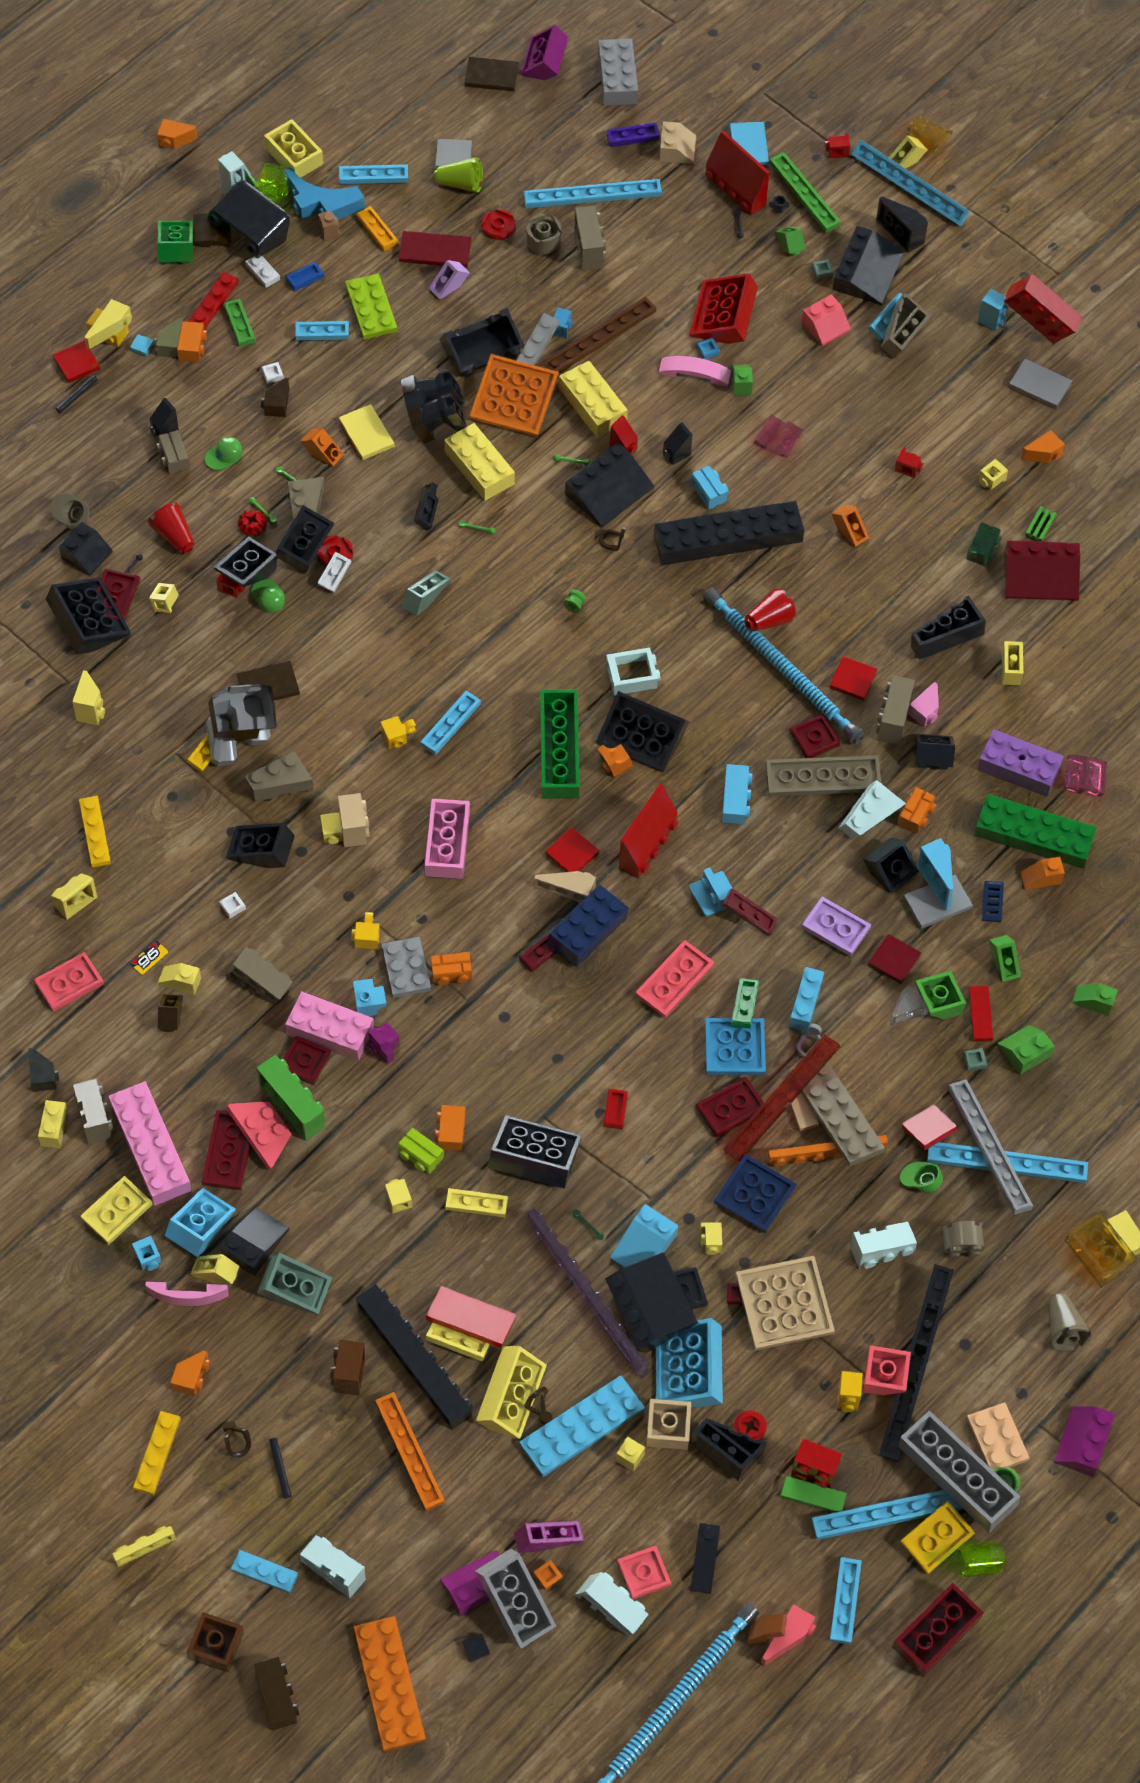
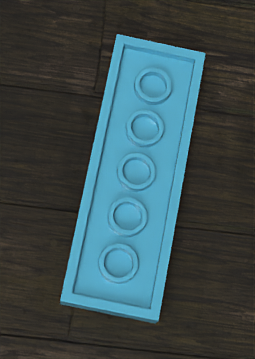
M619 1376L521 1440L519 1445L541 1476L544 1477L643 1412L645 1407L624 1378Z

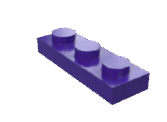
M656 122L607 129L606 131L610 147L660 140Z

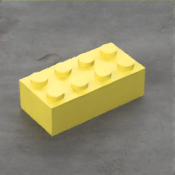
M590 361L559 376L560 391L597 438L610 432V426L622 415L627 419L628 410Z
M475 423L444 439L445 453L484 501L515 484L514 470Z

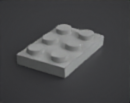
M420 937L382 943L393 998L431 991Z

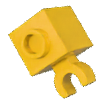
M398 716L381 721V732L389 749L403 746L407 743L406 733L416 732V724L413 719L403 724Z
M365 912V922H356V929H352L351 940L355 941V948L378 950L380 925L373 923V913Z

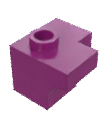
M386 1022L381 1027H374L368 1031V1046L374 1054L378 1053L389 1064L394 1060L393 1049L400 1044V1039L396 1031Z

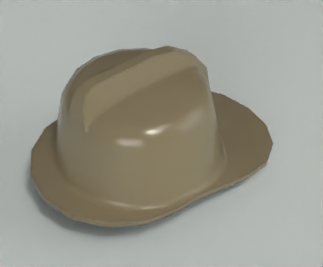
M60 493L52 500L51 513L60 522L76 528L81 522L86 523L90 521L87 504L74 495Z

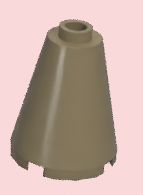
M1063 1293L1054 1294L1049 1300L1052 1346H1054L1055 1350L1061 1352L1073 1351L1077 1345L1085 1346L1092 1337L1089 1327L1068 1295Z

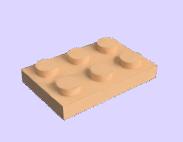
M1006 1403L967 1415L966 1419L985 1463L993 1471L1000 1467L1010 1468L1029 1461L1030 1458Z

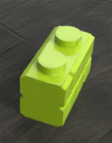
M414 1128L398 1144L400 1157L406 1161L411 1160L420 1172L426 1171L430 1174L444 1158V1150Z

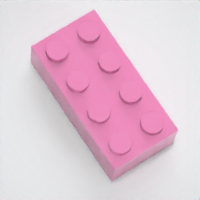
M432 799L425 859V876L463 879L470 801Z
M301 991L285 1025L287 1035L301 1037L335 1053L359 1061L369 1040L368 1031L374 1028V1020L372 1017Z

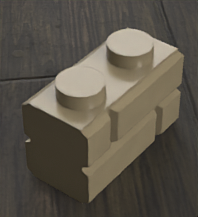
M176 430L169 432V434L159 435V443H156L158 453L163 454V457H161L163 467H167L170 474L179 470L189 469V458L179 431Z

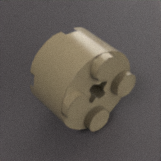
M538 214L529 220L526 227V243L535 255L550 254L560 248L561 224L556 217Z
M960 1221L952 1223L950 1228H947V1225L942 1227L944 1252L948 1254V1258H959L960 1254L977 1257L980 1256V1251L985 1249L982 1223L979 1222L978 1225H975V1221Z

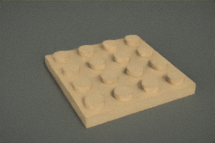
M814 1256L735 1273L755 1351L835 1333Z

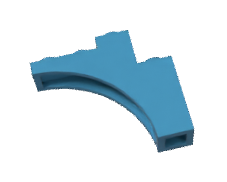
M291 167L284 170V183L286 187H290L294 198L293 210L296 214L300 215L301 219L317 213L321 214L332 211L334 217H337L339 220L365 209V197L357 186L346 189L321 188L301 179Z

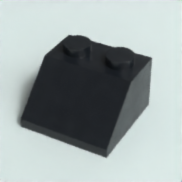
M83 522L59 546L61 559L88 576H91L113 552L101 535Z
M915 735V765L921 768L937 766L938 769L953 767L955 753L953 736Z
M889 838L863 859L870 874L889 893L894 892L919 872L904 840Z

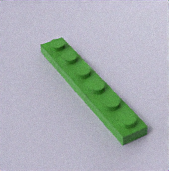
M784 152L770 158V165L826 233L841 225L838 217Z

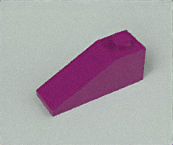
M579 1521L527 1523L514 1532L518 1553L538 1552L584 1541Z

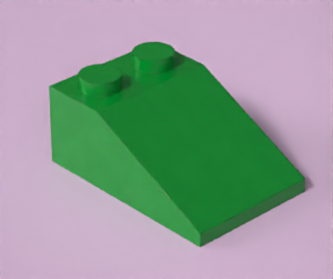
M158 221V262L164 264L172 262L187 264L193 262V221Z

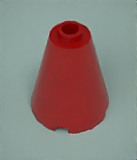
M175 502V505L169 503L161 507L154 513L155 517L153 519L151 517L148 519L150 527L179 553L187 554L193 550L195 542L181 507L177 502Z
M782 589L772 590L745 616L744 623L746 628L755 632L791 623L794 620L793 617L796 616L793 600L791 597L787 598L784 595L786 592Z

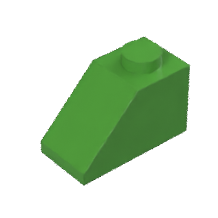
M789 226L775 230L776 237L785 253L794 256L800 254V251L805 250L801 229Z
M732 364L734 395H751L753 385L751 365Z
M1008 935L990 939L992 959L1001 981L1005 982L1021 977L1015 941Z
M1100 983L1078 985L1072 1004L1109 1016L1118 990Z

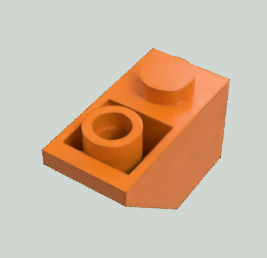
M323 428L311 429L301 440V443L311 455L331 467L344 455Z
M201 1351L176 1365L170 1382L172 1390L196 1396L197 1391L202 1389L204 1383L203 1373L204 1371L207 1372L211 1360H209L206 1351Z

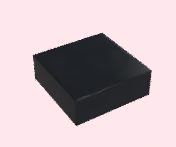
M482 1633L462 1641L470 1662L490 1655Z

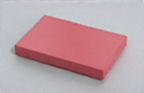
M85 952L33 979L53 1012L104 985L103 979Z

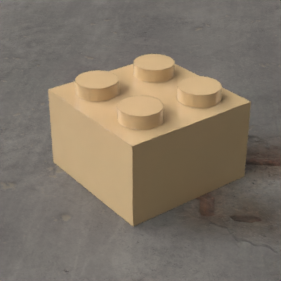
M361 793L338 796L344 847L367 845L366 837H370L366 801L361 799Z
M650 1399L646 1446L688 1450L692 1402Z

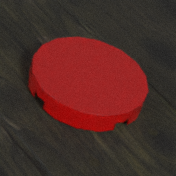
M496 209L493 212L489 211L483 216L481 222L482 231L490 239L505 240L515 232L516 221L514 216L506 210Z
M332 535L326 538L317 554L319 562L327 567L335 552L352 560L353 547L347 538Z

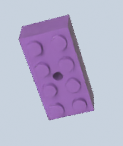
M993 729L981 755L977 770L1048 797L1061 768L1064 756Z

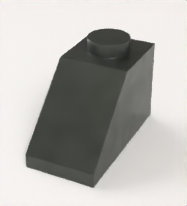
M28 1048L30 1079L33 1092L57 1089L56 1082H60L59 1070H55L53 1062L38 1051Z

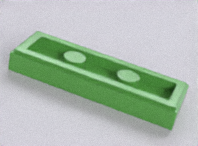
M241 299L223 303L238 346L256 343Z
M786 1476L781 1498L837 1513L843 1510L847 1493L827 1487L822 1488L813 1483Z

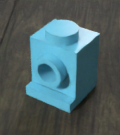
M151 1236L132 1244L134 1253L143 1270H154L162 1262Z

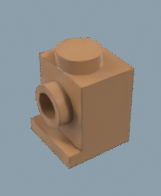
M332 211L318 214L319 228L324 240L340 237L339 221L337 217H334Z

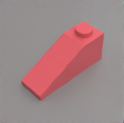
M793 1604L786 1616L785 1636L773 1638L762 1657L761 1664L763 1666L769 1664L802 1643L807 1635L811 1637L816 1628L814 1624L816 1617Z

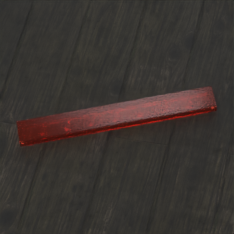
M824 1034L725 1146L724 1152L740 1162L744 1155L752 1149L840 1049V1044Z

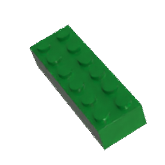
M578 689L540 690L541 799L579 798Z
M987 794L974 836L1046 858L1060 857L1062 863L1084 869L1097 827Z

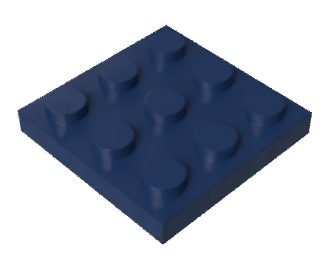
M745 1154L715 1198L714 1204L766 1233L795 1190L797 1184Z

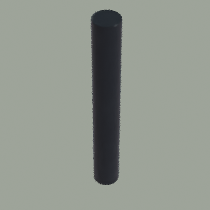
M92 375L57 406L56 411L62 413L98 380L97 377Z
M271 1438L269 1442L283 1498L288 1499L292 1495L277 1438Z

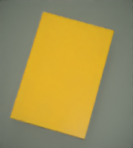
M946 1501L900 1542L926 1574H929L972 1537L975 1532L950 1502Z

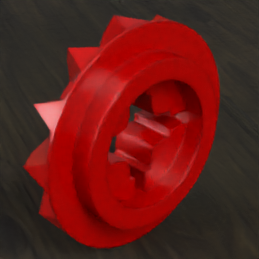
M251 509L239 515L238 527L247 535H257L266 528L267 520L265 514H262L260 510L254 511ZM255 518V522H252L249 525V520H253Z
M744 1411L734 1421L735 1432L740 1434L746 1433L749 1435L748 1437L758 1441L765 1435L767 1430L765 1418L756 1411ZM754 1421L753 1428L756 1430L751 1429L750 1432L746 1433L747 1427L745 1424L749 1425Z

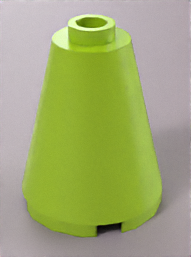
M474 157L439 166L434 171V179L440 185L471 192H480L482 187H479V182H483L482 164L478 162L479 158Z

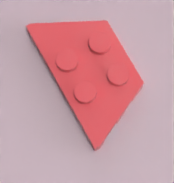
M270 1102L227 1105L226 1109L266 1168L271 1170L292 1133Z

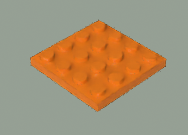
M491 354L470 413V419L538 437L559 372Z

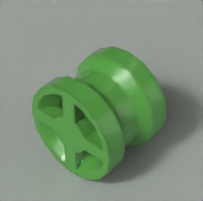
M572 589L568 594L569 597L564 600L563 604L568 610L579 612L581 604H584L586 601V596L582 592Z

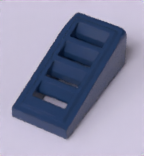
M984 882L982 921H1002L1004 882ZM987 904L998 905V907H997V906H987ZM987 911L997 912V914H988Z

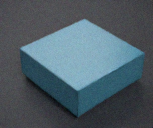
M138 334L130 346V351L146 357L154 345V340Z

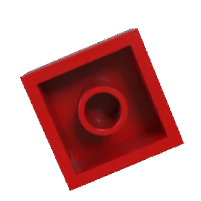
M803 1438L794 1459L791 1474L799 1480H808L819 1487L831 1488L839 1468L842 1453Z

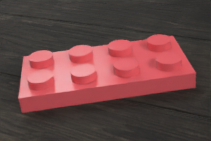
M684 940L635 992V996L666 1018L714 967L715 962Z

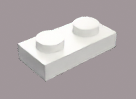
M254 256L245 261L248 269L265 288L280 280V275L263 256L258 259Z
M335 552L318 581V585L334 593L352 561Z

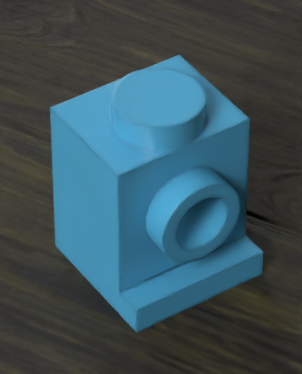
M557 308L554 318L558 319L560 324L553 335L567 339L568 329H571L573 319H571L572 312L570 310Z

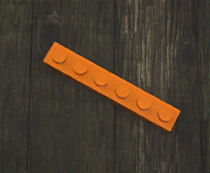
M877 1136L886 1150L888 1144L887 1136ZM831 1142L770 1150L768 1153L769 1166L781 1167L787 1163L802 1164L810 1160L818 1162L825 1158L833 1157L834 1159H840L843 1156L835 1144Z
M390 1393L375 1400L425 1511L444 1504L443 1495L395 1393Z

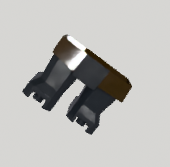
M448 369L439 371L435 378L417 379L412 375L401 379L403 396L412 429L423 443L435 440L434 429L443 423L457 432L467 427L464 413L460 405L464 404L462 392L458 382Z

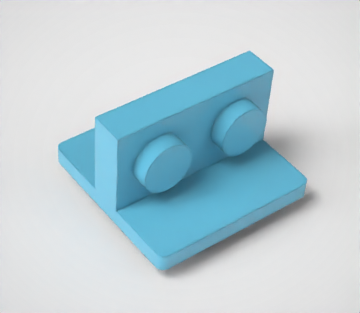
M709 867L703 870L701 880L690 884L689 889L704 916L708 917L726 909L722 904L732 886L723 871L714 874Z

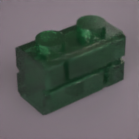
M980 523L967 551L966 559L974 563L977 562L979 565L987 566L988 561H993L996 553L994 548L999 547L1002 541V537H1000L1001 530L994 526L991 527L986 523Z

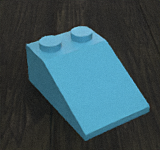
M940 838L921 847L918 869L947 911L950 910L953 893L951 850Z
M202 1188L170 1219L165 1236L198 1257L211 1244L236 1209Z
M645 1204L630 1224L610 1259L624 1268L665 1252L678 1234V1225Z

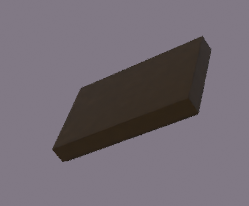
M469 57L465 87L515 92L519 62Z
M291 661L236 674L239 685L261 684L272 686L274 701L300 695Z

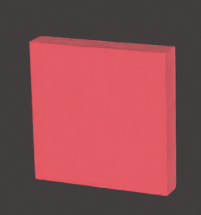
M656 1545L617 1559V1564L632 1600L667 1588L672 1584Z

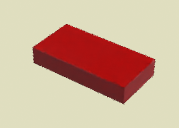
M608 1089L603 1127L623 1130L628 1091Z

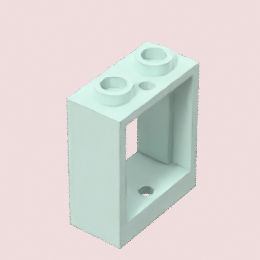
M650 648L608 654L606 656V666L613 695H616L618 691L626 694L657 688L658 681H660L659 670L655 669L656 657L655 654L651 653ZM647 660L650 676L620 681L617 665Z

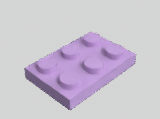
M821 897L802 924V929L845 954L852 956L871 929V924L828 899Z

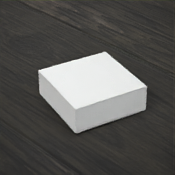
M278 362L261 367L267 384L284 379Z
M236 892L219 901V905L229 918L246 909V906Z

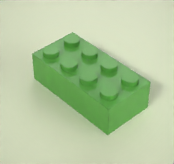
M275 1054L257 1067L259 1085L305 1141H307L325 1128L324 1107L319 1101H314L313 1095L307 1087L303 1088L299 1077L288 1070L289 1066L286 1061L279 1059Z

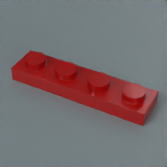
M223 271L188 322L203 323L205 331L239 283V279Z

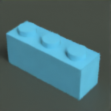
M726 765L722 823L745 824V817H749L750 806H746L747 801L751 799V790H748V784H752V773H749V766Z
M805 967L789 1028L808 1032L823 982V971Z

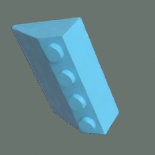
M712 1318L697 1320L698 1324L656 1348V1399L692 1402L691 1407L723 1404L722 1326Z

